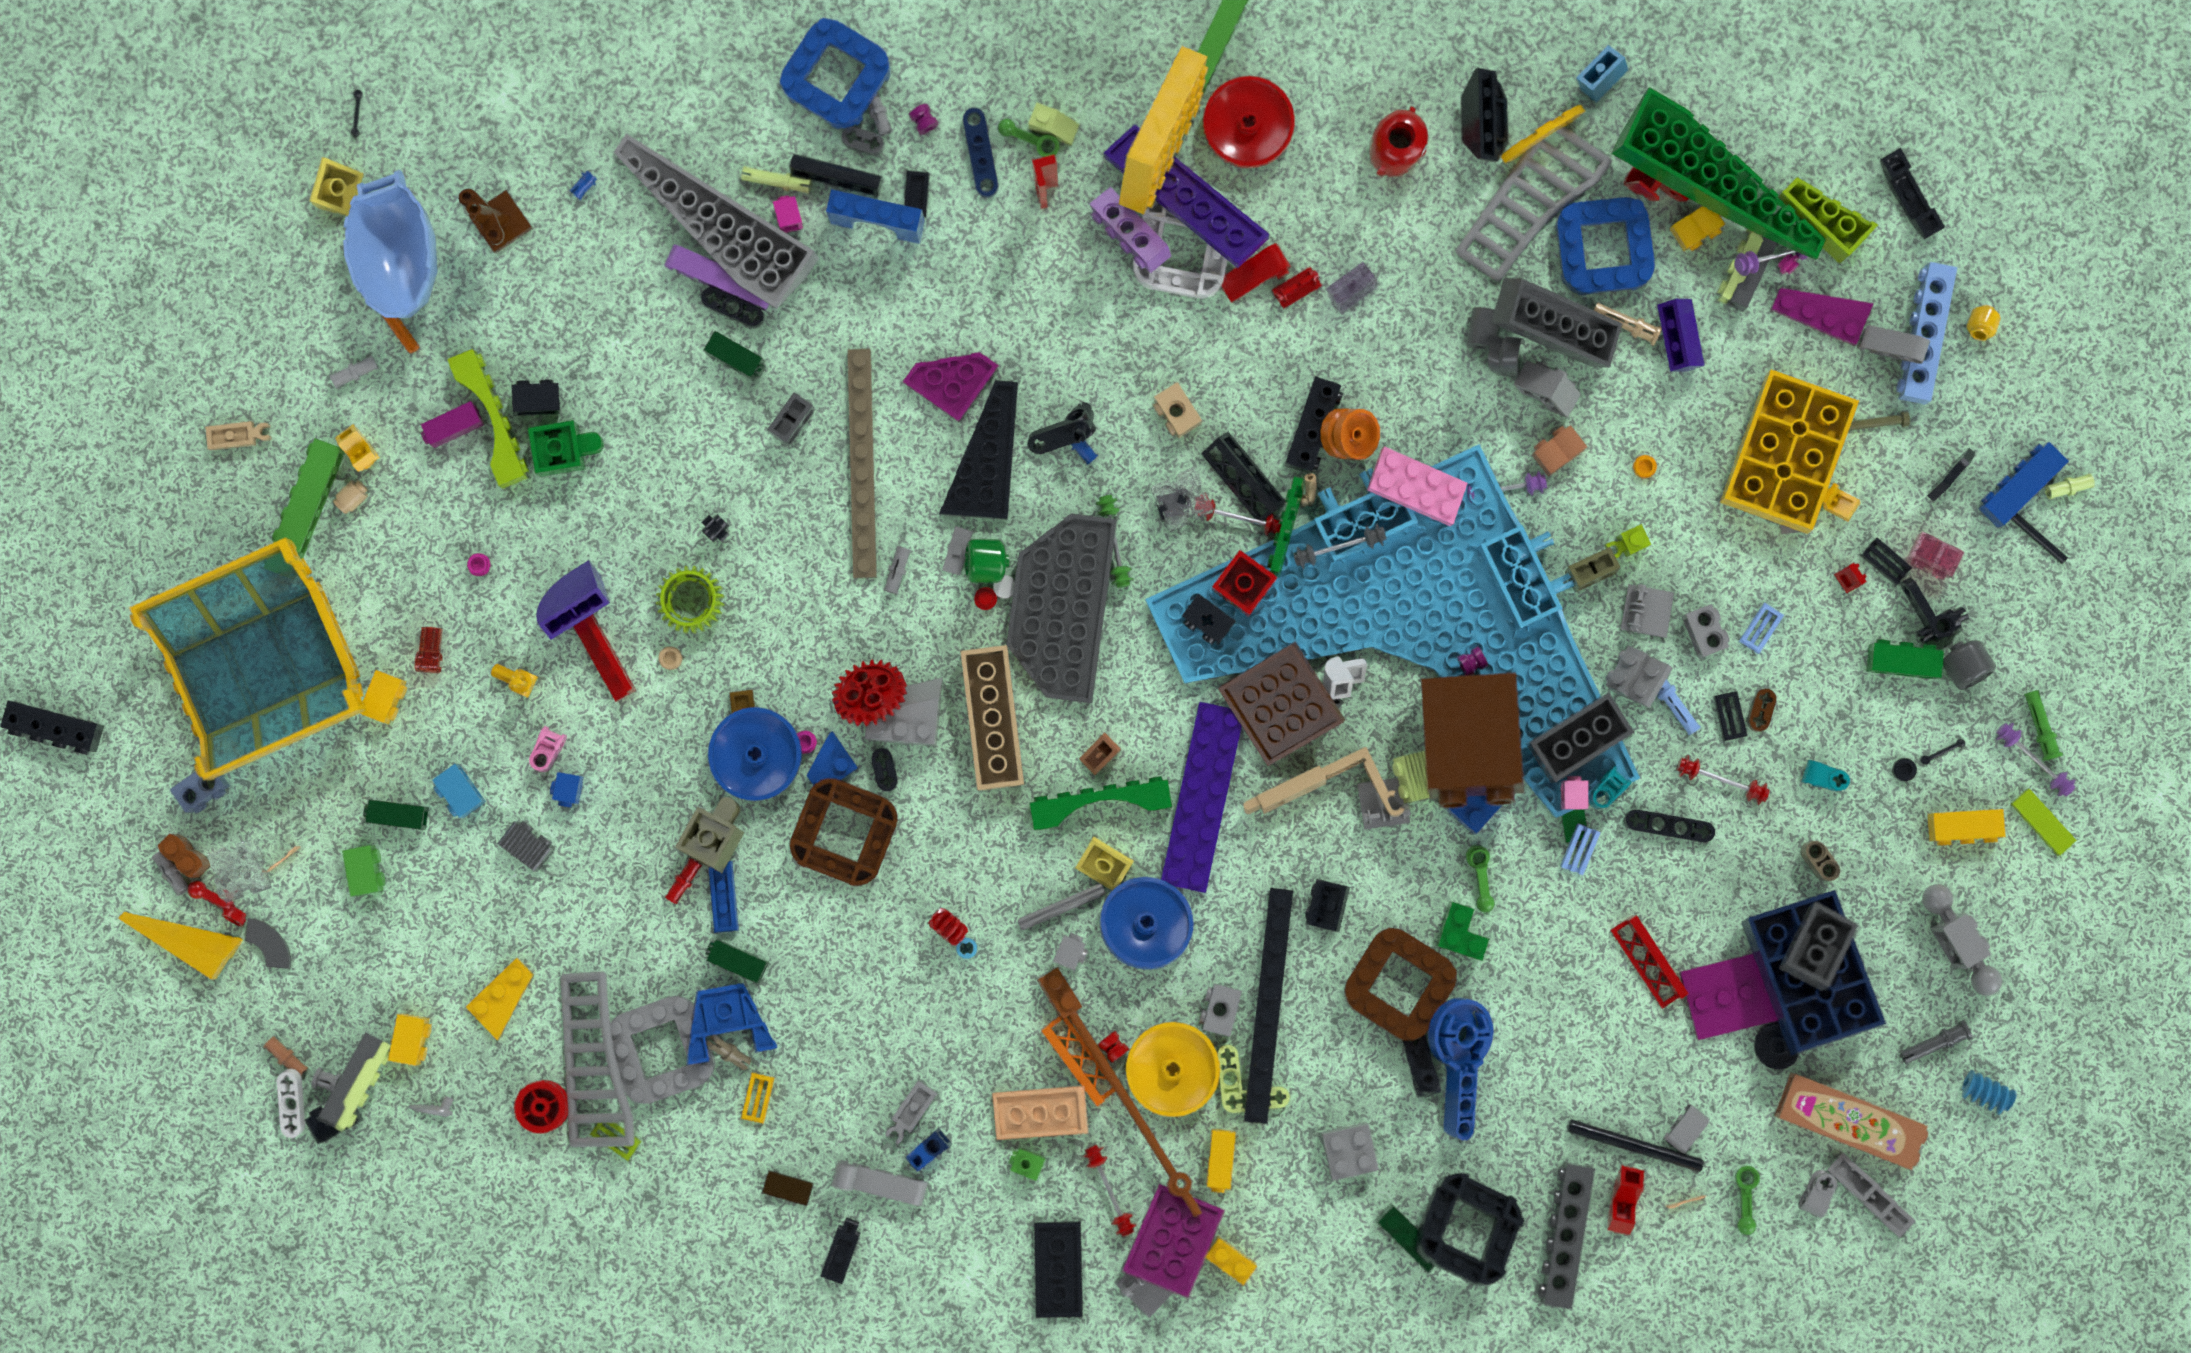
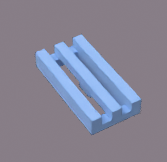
M1763 603L1739 642L1759 654L1784 615L1768 604ZM1765 610L1769 611L1751 640L1748 641V636ZM1772 615L1777 616L1759 645H1754Z
M1577 823L1560 866L1583 875L1600 832ZM1583 830L1585 831V833L1579 844L1573 862L1570 865L1568 864L1569 860L1572 856V853L1579 839L1581 831ZM1591 833V839L1589 841V844L1586 848V851L1578 868L1577 865L1579 863V860L1581 858V855Z

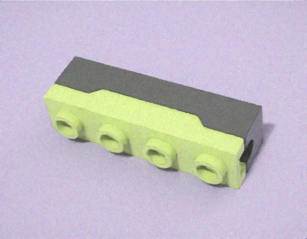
M1746 228V232L1749 234L1746 241L1741 240L1736 252L1745 254L1747 251H1753L1758 258L1773 254L1777 245L1776 242ZM1732 260L1727 269V273L1730 275L1727 281L1723 280L1718 288L1717 293L1720 294L1718 301L1741 312L1746 310L1769 260L1759 262L1758 271L1754 274L1749 273L1747 276H1742L1736 271L1734 266L1735 260Z
M368 1033L364 1034L319 1114L318 1120L333 1128L335 1127L341 1132L346 1127L351 1128L357 1117L353 1114L357 1106L362 1107L369 1096L365 1093L368 1086L375 1085L380 1076V1073L377 1072L381 1064L385 1066L388 1061L390 1044L382 1042V1040Z

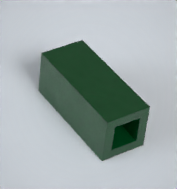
M714 331L703 349L708 356L752 381L756 377L760 378L766 367L763 365L765 361L761 356L717 331Z
M369 799L368 804L364 806L363 816L366 818L365 823L426 830L429 807Z
M720 939L710 942L705 953L708 955L706 961L757 984L761 982L769 964V961Z

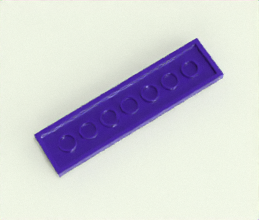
M1136 124L1103 152V157L1123 174L1127 155L1141 129ZM1173 156L1174 163L1171 170L1166 171L1164 184L1161 190L1157 189L1155 193L1157 195L1155 201L1236 268H1239L1269 239V233Z
M1199 702L1161 877V880L1175 887L1206 893L1242 727L1231 708Z

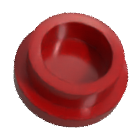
M983 587L976 591L974 602L979 609L990 610L997 603V595L993 589Z

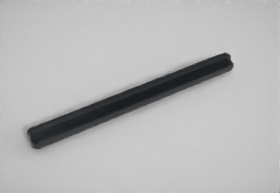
M1570 1120L1568 1123V1132L1697 1172H1701L1704 1166V1161L1701 1158L1682 1154L1678 1151L1576 1120Z

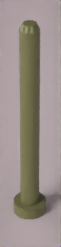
M1906 410L1901 411L1900 415L1852 421L1849 431L1902 424V427H1908L1910 425L1909 412Z

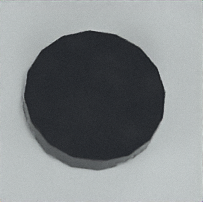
M1778 1022L1767 1024L1756 1034L1753 1044L1755 1055L1766 1067L1776 1070L1786 1069L1797 1061L1799 1054L1790 1055Z

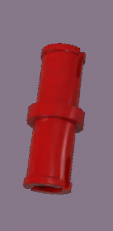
M690 857L681 873L675 876L676 881L664 897L670 902L678 904L687 887L690 888L693 883L691 881L700 867H702V864Z

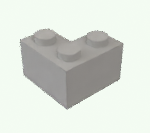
M1526 361L1514 382V385L1522 394L1541 401L1551 412L1567 418L1581 395L1575 387L1576 384L1567 378L1568 374L1558 368H1555V370L1549 369L1547 365L1539 361L1536 364Z

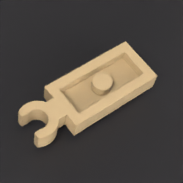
M252 421L205 427L207 448L210 451L256 445L257 438L262 441H270L272 439L270 435H262L263 429L271 428L268 423H260L256 427H254V422Z

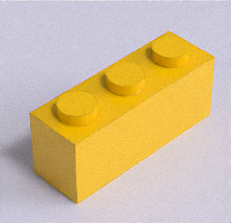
M2003 809L1927 814L1929 842L1937 841V846L1952 845L1951 840H1960V844H1975V839L1983 838V843L1998 842L1999 837H2006Z

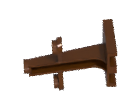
M464 189L459 194V202L466 207L468 216L495 254L533 229L507 190L487 203L472 189Z

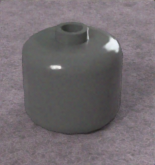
M1971 640L1966 643L1961 641L1950 648L1951 652L1943 658L1944 669L1955 686L1960 690L1976 685L1996 670L1995 662L1983 644L1978 640Z

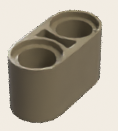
M1808 841L1802 845L1801 856L1819 880L1833 881L1839 877V864L1822 842ZM1812 845L1818 849V854L1815 858L1809 854V848ZM1826 864L1832 869L1829 877L1823 874V867Z

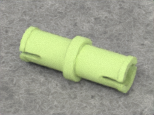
M2091 474L2073 479L2068 477L2062 482L2046 485L2044 489L2045 495L2048 499L2066 494L2068 496L2075 495L2077 491L2094 488L2095 481Z

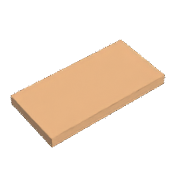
M1084 1086L992 1093L996 1140L1088 1133Z

